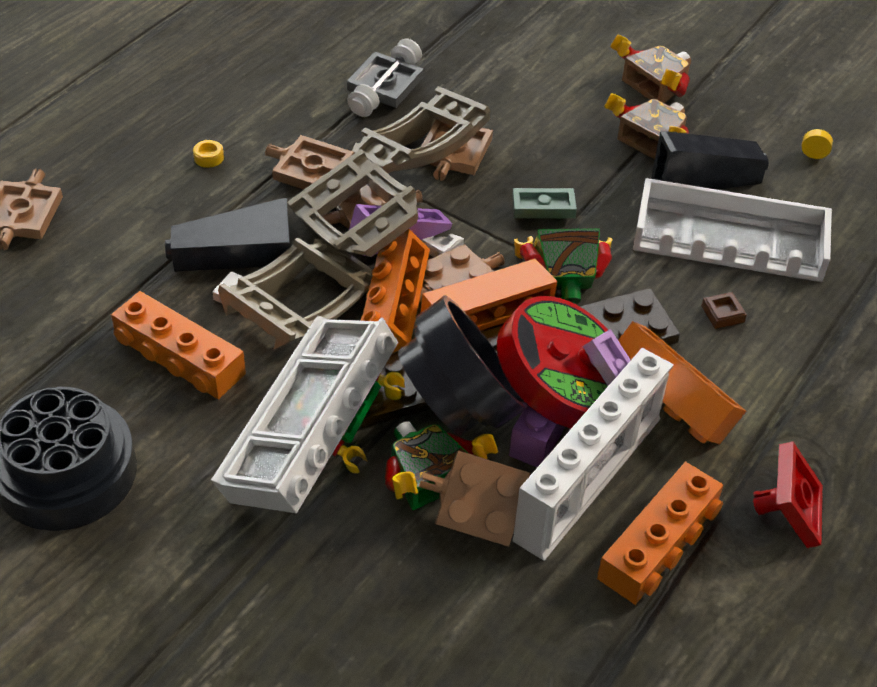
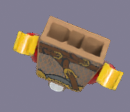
M617 34L610 47L616 50L617 54L625 60L622 81L648 99H657L662 103L667 102L674 95L677 97L685 95L690 81L688 71L691 64V58L686 52L675 54L664 46L636 51L630 46L631 42L627 38Z
M611 93L604 105V108L613 111V114L620 119L617 139L653 159L656 156L660 132L669 131L689 134V130L685 126L687 120L685 110L680 103L675 102L668 106L657 99H651L642 105L628 107L625 105V99Z

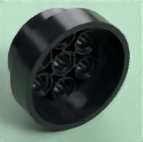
M444 295L415 317L417 325L414 327L416 337L398 350V356L416 390L436 416L451 431L461 436L478 423L486 427L493 426L499 429L528 408V404L517 394L506 378L497 351L471 318L451 298Z
M74 387L45 388L18 400L2 417L0 421V505L10 517L19 523L31 528L48 531L79 528L106 516L129 493L137 471V460L131 432L123 417L116 410L102 403L93 394Z

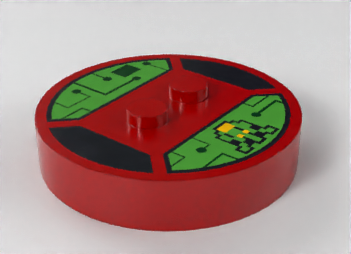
M552 296L533 297L523 302L500 328L497 338L499 361L511 386L532 409L556 424L572 428L608 387L582 347L608 331V329L592 314L572 302Z

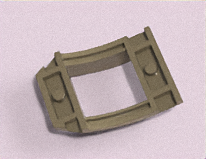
M438 86L435 89L436 95L428 103L421 102L398 121L373 131L365 127L361 131L364 135L361 143L356 142L352 151L356 153L362 149L373 163L376 162L387 173L422 167L439 161L462 147L490 120V109L484 104ZM436 119L453 127L438 139L416 149L405 147V145L415 142L426 135Z
M362 149L287 202L288 206L326 243L338 250L372 257L415 225L418 220L415 189L411 185L406 187L391 177L376 162L373 163ZM367 184L387 203L345 234H342L322 216Z
M296 238L293 245L273 262L256 272L238 278L236 285L229 287L224 283L220 284L218 292L226 316L239 312L243 317L254 322L265 330L267 334L276 338L275 350L303 338L317 316L336 320L368 291L373 269L349 253L332 247L322 239H314L313 244H307L300 238ZM311 263L317 270L325 272L347 289L328 305L302 318L271 295L292 281Z

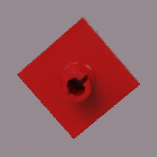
M793 441L779 444L777 488L755 491L753 494L755 497L753 498L755 510L759 515L780 510L806 548L821 546L823 485Z

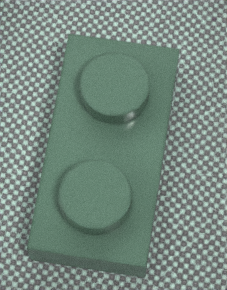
M513 188L514 218H576L577 207L574 188Z

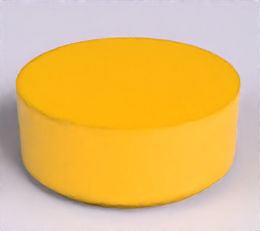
M811 130L803 137L802 151L810 158L822 159L830 154L833 139L824 130Z
M204 140L197 143L193 148L194 161L201 167H215L224 160L223 146L217 141Z

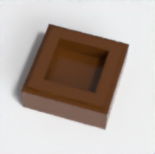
M733 292L705 297L702 300L701 307L715 329L744 323L747 314Z

